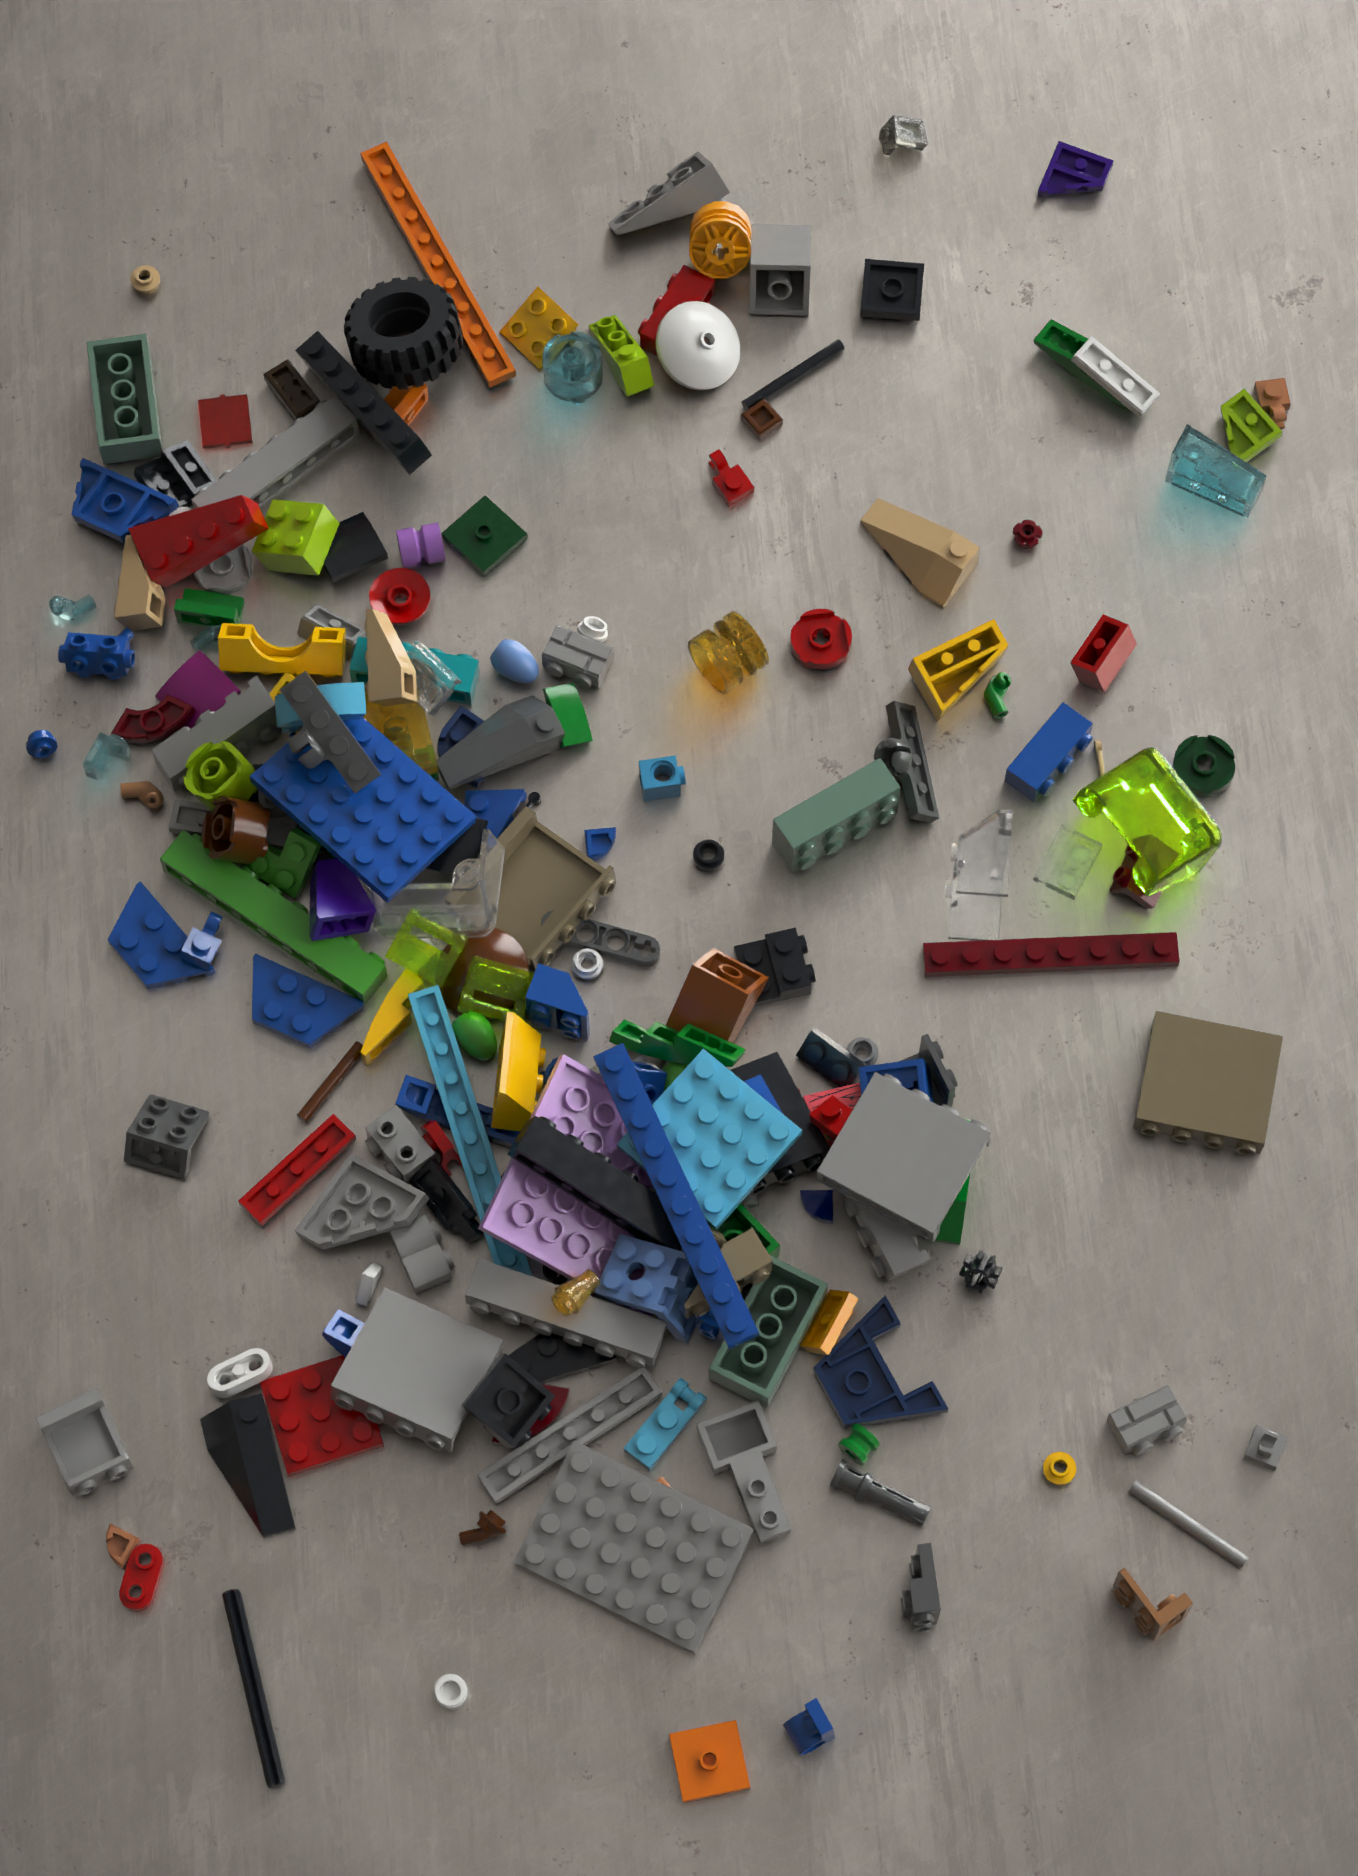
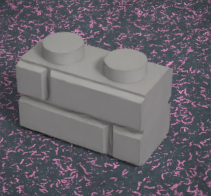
M557 625L542 653V666L553 676L561 677L565 675L573 678L574 682L583 688L593 686L599 689L613 663L614 647Z
M1168 1385L1109 1413L1107 1418V1424L1116 1437L1123 1453L1127 1455L1134 1451L1136 1456L1153 1448L1152 1442L1162 1437L1165 1441H1169L1182 1434L1181 1428L1185 1426L1187 1421L1181 1406L1177 1403V1399Z

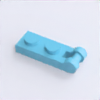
M682 1378L673 1385L667 1396L623 1448L626 1454L649 1472L707 1401L706 1396L701 1392L696 1394L688 1387L689 1383ZM680 1398L689 1404L684 1411L675 1405Z

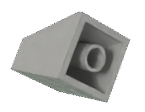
M752 224L749 314L809 316L811 225Z

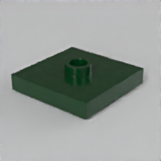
M486 495L441 533L442 539L483 576L487 575L528 538L527 533Z

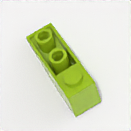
M616 315L603 317L597 322L588 325L617 384L627 397L655 386L648 356Z

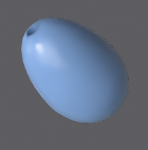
M502 640L490 656L491 664L495 670L509 680L528 684L538 677L539 667L535 658L527 648L515 640Z

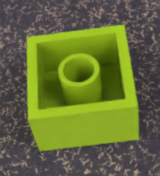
M272 499L265 516L269 529L257 536L251 552L268 571L319 576L340 523L324 504Z

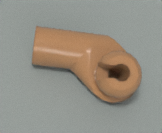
M150 781L120 784L122 799L138 797L151 809L159 808L164 802L162 792Z

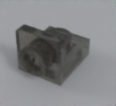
M892 115L879 132V141L882 144L884 155L890 156L897 147L923 151L928 145L924 122L921 119Z

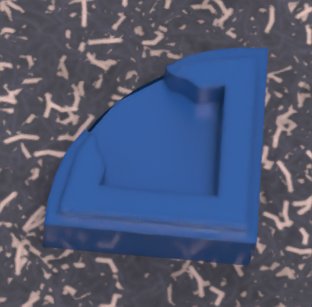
M616 827L584 830L586 855L594 861L606 856L615 843Z

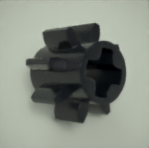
M979 1250L975 1257L970 1254L966 1255L963 1261L964 1265L959 1272L960 1276L965 1277V1287L978 1290L979 1293H982L987 1286L992 1289L996 1287L999 1281L998 1277L1003 1268L997 1266L995 1255L983 1253L982 1250Z

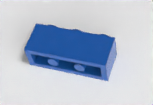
M1062 702L1008 766L1004 782L1032 802H1035L1040 795L1045 797L1055 785V777L1060 772L1065 774L1074 762L1072 757L1078 750L1083 752L1091 743L1093 737L1090 734L1093 723Z

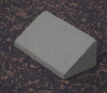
M315 604L301 617L297 632L298 636L307 640L314 627L345 628L346 661H349L353 656L358 636L364 638L367 636L363 627L318 604Z

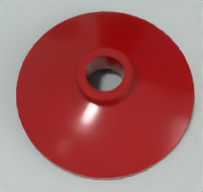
M393 568L383 572L374 580L369 591L371 608L387 614L391 623L398 625L411 623L420 618L426 612L431 598L430 588L424 577L418 572L407 568ZM399 598L406 600V602L400 604L395 601Z

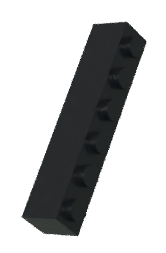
M319 331L315 332L295 350L311 372L347 407L363 427L409 475L432 456L421 438Z
M534 1116L526 1121L507 1155L637 1239L681 1251V1245L654 1188L645 1187L638 1182V1177L627 1170L620 1171L611 1165V1160L607 1156L599 1152L593 1153L583 1147L584 1143L576 1136L563 1134L556 1129V1124L550 1119Z

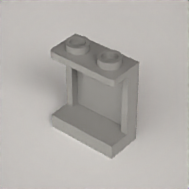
M97 1389L35 1417L60 1469L67 1489L72 1496L77 1493L78 1495L90 1493L96 1489V1484L106 1479L110 1481L119 1479L127 1474V1469L133 1467Z

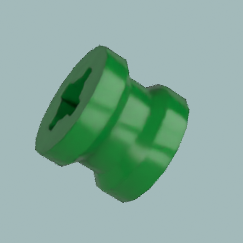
M855 1423L850 1429L851 1434L847 1438H842L838 1446L847 1457L863 1466L868 1460L867 1455L871 1451H876L880 1446V1442L870 1431Z

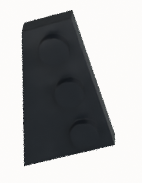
M551 1333L550 1336L538 1334L508 1355L541 1384L555 1381L556 1378L572 1373H582L595 1366L617 1362L615 1355L613 1357L601 1355L594 1350L595 1347L583 1343L582 1346L571 1345L563 1340V1336Z

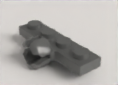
M304 671L280 689L303 723L302 729L290 738V749L293 754H298L309 745L312 747V749L298 758L304 767L311 769L325 760L331 761L354 793L359 792L382 775L307 671Z
M893 701L885 706L892 738L889 737L887 742L882 741L875 749L874 760L881 758L892 776L900 779L909 818L932 823L939 819V813L916 708L913 705Z

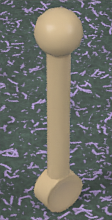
M1095 740L1094 751L1096 753L1101 785L1099 797L1102 801H1108L1111 798V792L1107 789L1101 740Z

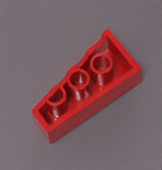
M239 495L128 529L151 581L169 588L269 528L258 503L243 495Z

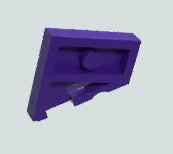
M1058 141L1038 189V195L1051 196L1103 191L1114 160Z

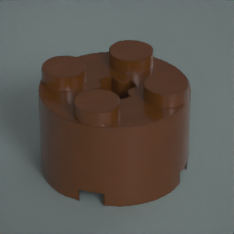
M219 796L214 799L211 804L216 806L212 813L206 812L202 826V844L204 848H209L210 851L207 855L213 859L246 865L253 863L258 857L263 858L268 851L266 836L268 823L271 818L269 808L263 807L258 802L227 796Z

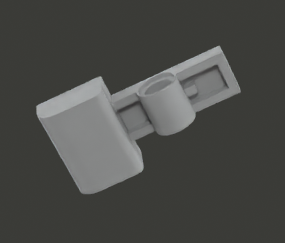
M759 1400L696 1423L697 1433L713 1475L731 1469L740 1499L746 1512H748L759 1543L761 1544L790 1533L792 1531L790 1523L763 1458L775 1453L777 1445Z

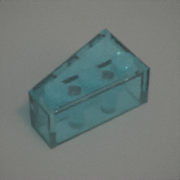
M1187 424L1172 451L1165 482L1248 519L1263 490L1267 475Z

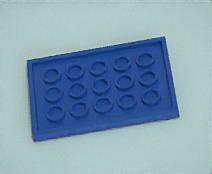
M363 717L359 720L342 721L382 775L357 793L352 791L331 761L325 760L311 769L304 767L299 762L298 758L312 749L310 745L298 754H293L289 742L286 743L250 776V782L387 903L476 822L477 816Z

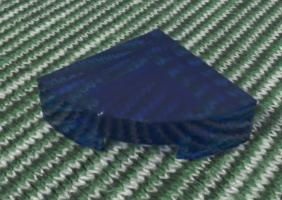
M800 1190V1200L805 1211L813 1219L824 1224L833 1225V1190Z

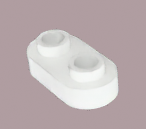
M259 1348L249 1349L214 1366L208 1373L207 1382L215 1396L228 1398L266 1380L272 1373L273 1365L266 1351Z

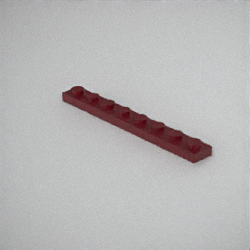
M1177 932L923 943L925 977L1178 966L1180 962Z

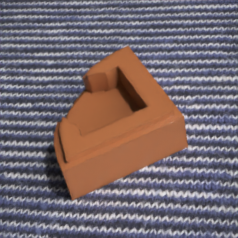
M110 1523L106 1533L107 1550L113 1562L119 1568L125 1570L132 1550L139 1545L141 1540Z

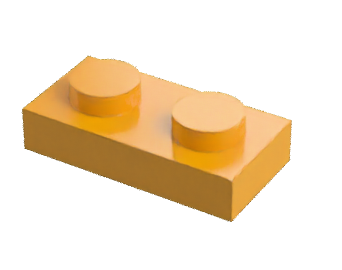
M830 1289L800 1346L809 1353L829 1355L832 1348L837 1344L844 1325L850 1319L858 1298L851 1292Z

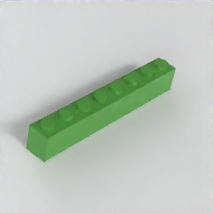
M182 830L160 857L163 871L346 994L365 1002V1005L388 977L386 966L384 965L385 961L374 952L368 954L360 949L358 942L349 935L312 941L309 937L310 915L304 905L298 901L291 903L283 897L284 894L272 884L266 886L258 881V876L246 867L241 869L233 864V862L210 858L207 855L210 853L209 848L203 847L201 836L197 834L191 836Z

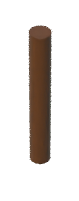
M356 1041L299 1111L297 1117L305 1123L310 1120L359 1059L363 1046L360 1042Z

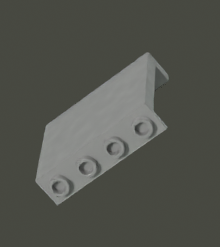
M875 1072L817 1170V1178L819 1182L934 1242L940 1232V1225L982 1151L985 1146L989 1147L991 1133L988 1132V1128L981 1122L973 1119L969 1122L960 1117L958 1111L945 1104L939 1106L931 1102L930 1097L924 1092L917 1089L910 1091L901 1086V1082L897 1078L889 1074L882 1076Z
M384 1288L331 1384V1400H334L335 1404L342 1409H354L363 1413L368 1420L374 1423L381 1424L383 1422L388 1424L403 1436L417 1437L434 1450L441 1451L444 1449L451 1453L454 1439L468 1414V1411L461 1405L500 1355L503 1354L504 1340Z

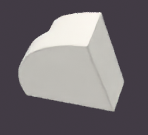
M373 1262L362 1273L355 1303L367 1306L377 1287L384 1265Z

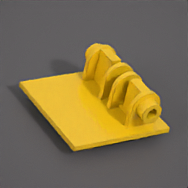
M537 286L499 332L541 370L565 341L572 343L578 337L576 328L579 324Z

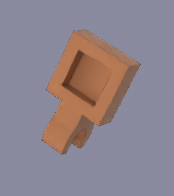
M1285 378L1255 381L1254 391L1257 403L1265 412H1269V417L1280 429H1284L1283 421L1287 420L1285 410H1289L1291 404Z

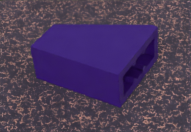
M337 858L317 861L310 881L309 937L311 940L316 941L369 932L376 909L357 876Z

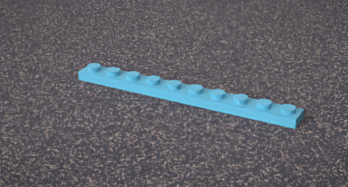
M435 985L410 993L408 997L481 1222L501 1181V1177L439 985ZM484 1232L494 1264L532 1276L525 1254Z

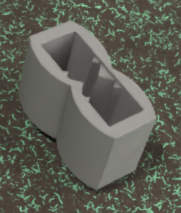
M426 1215L415 1219L409 1226L390 1231L391 1239L415 1294L452 1279L450 1270L455 1268L449 1251H441L437 1241L441 1240L442 1236L435 1221L429 1223Z

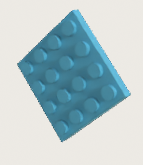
M702 1049L652 1105L707 1223L715 1230L722 1225L803 1134L802 1129L705 1049ZM627 1132L617 1143V1148L645 1170Z

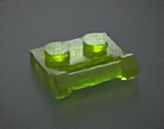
M412 907L385 958L442 988L459 955L467 944L469 937L463 933L458 935L420 915L421 911ZM415 926L452 946L451 950L447 954L411 935L412 928Z
M472 955L458 1011L466 1014L471 1011L505 1021L508 1011L514 1012L524 1020L526 1009L525 996L534 973ZM478 990L515 1001L514 1008L510 1010L473 999L474 991Z

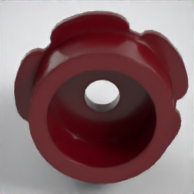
M1023 520L1022 523H1017L1012 531L1015 535L1014 541L1023 549L1035 547L1043 535L1042 528L1032 520ZM1029 531L1030 535H1026L1025 532Z

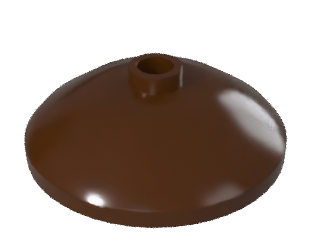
M492 927L472 928L454 937L441 952L435 970L436 985H439L444 1003L451 1011L461 1016L468 1010H475L481 1013L487 1020L495 1019L510 1011L522 998L529 980V963L521 945L508 933ZM475 964H481V969L473 973L472 967Z

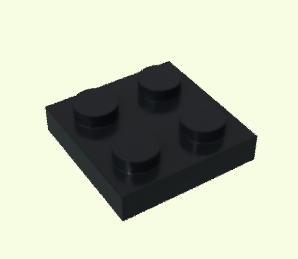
M865 259L860 316L919 321L924 263Z

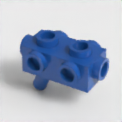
M125 628L118 636L68 632L64 645H60L58 650L59 663H65L66 671L76 672L79 677L102 674L106 675L108 679L116 680L122 676H127L129 668L133 669L135 665V651L131 650L129 643L134 637V633L128 628Z

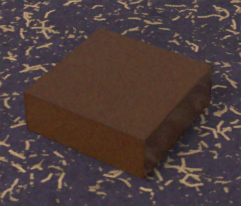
M765 398L741 414V421L758 440H761L783 424L781 416Z

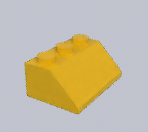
M507 1011L499 1046L491 1128L521 1131L526 1121L530 1119L538 1102L535 1101L536 1094H541L543 1075L538 1074V1067H544L546 1048L540 1047L541 1034L514 1012Z

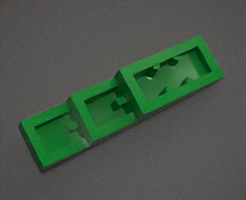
M1051 319L1034 338V344L1082 382L1129 410L1071 361L1072 357L1088 338Z
M624 1019L612 1031L609 1039L610 1043L616 1045L623 1043L626 1049L636 1053L682 1064H690L702 1049H705L725 1067H733L746 1051V1049L689 1023L679 1032L657 1021L647 1030Z

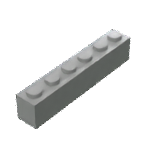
M335 395L328 400L321 401L311 413L304 418L296 419L285 432L270 438L267 444L259 451L248 454L243 462L233 470L225 471L218 481L209 487L200 489L192 499L194 509L239 495L257 502L259 507H261L359 435L357 418Z
M480 1258L477 1261L465 1293L466 1304H469L470 1309L481 1314L492 1312L501 1315L503 1321L513 1325H519L520 1322L532 1326V1330L539 1334L550 1336L551 1333L563 1336V1340L571 1345L582 1346L583 1343L595 1347L594 1350L601 1355L613 1357L616 1354L626 1358L627 1363L640 1368H644L645 1365L654 1366L666 1332L665 1321Z

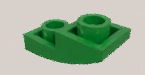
M574 683L544 688L543 693L546 704L553 708L566 733L560 748L593 741L585 710Z

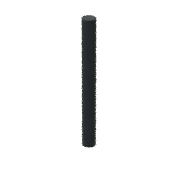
M837 339L741 401L742 406L745 410H748L765 398L767 400L844 350L843 343Z

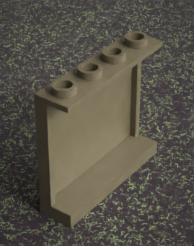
M526 806L445 899L449 911L472 928L492 927L511 935L523 948L528 959L529 969L535 972L538 963L548 966L552 962L556 954L555 951L560 945L569 942L574 936L580 920L589 919L594 913L599 900L603 896L607 897L610 895L616 885L614 867L609 865L607 869L603 868L538 822L536 813ZM553 911L541 926L542 917L547 912Z
M1156 1011L1152 1021L1151 1037L1133 1128L1139 1129L1142 1134L1157 1136L1159 1134L1172 1136V1139L1178 1142H1190L1193 1140L1203 1142L1206 1147L1221 1149L1223 1147L1236 1149V1152L1242 1155L1261 1154L1266 1139L1283 1036Z

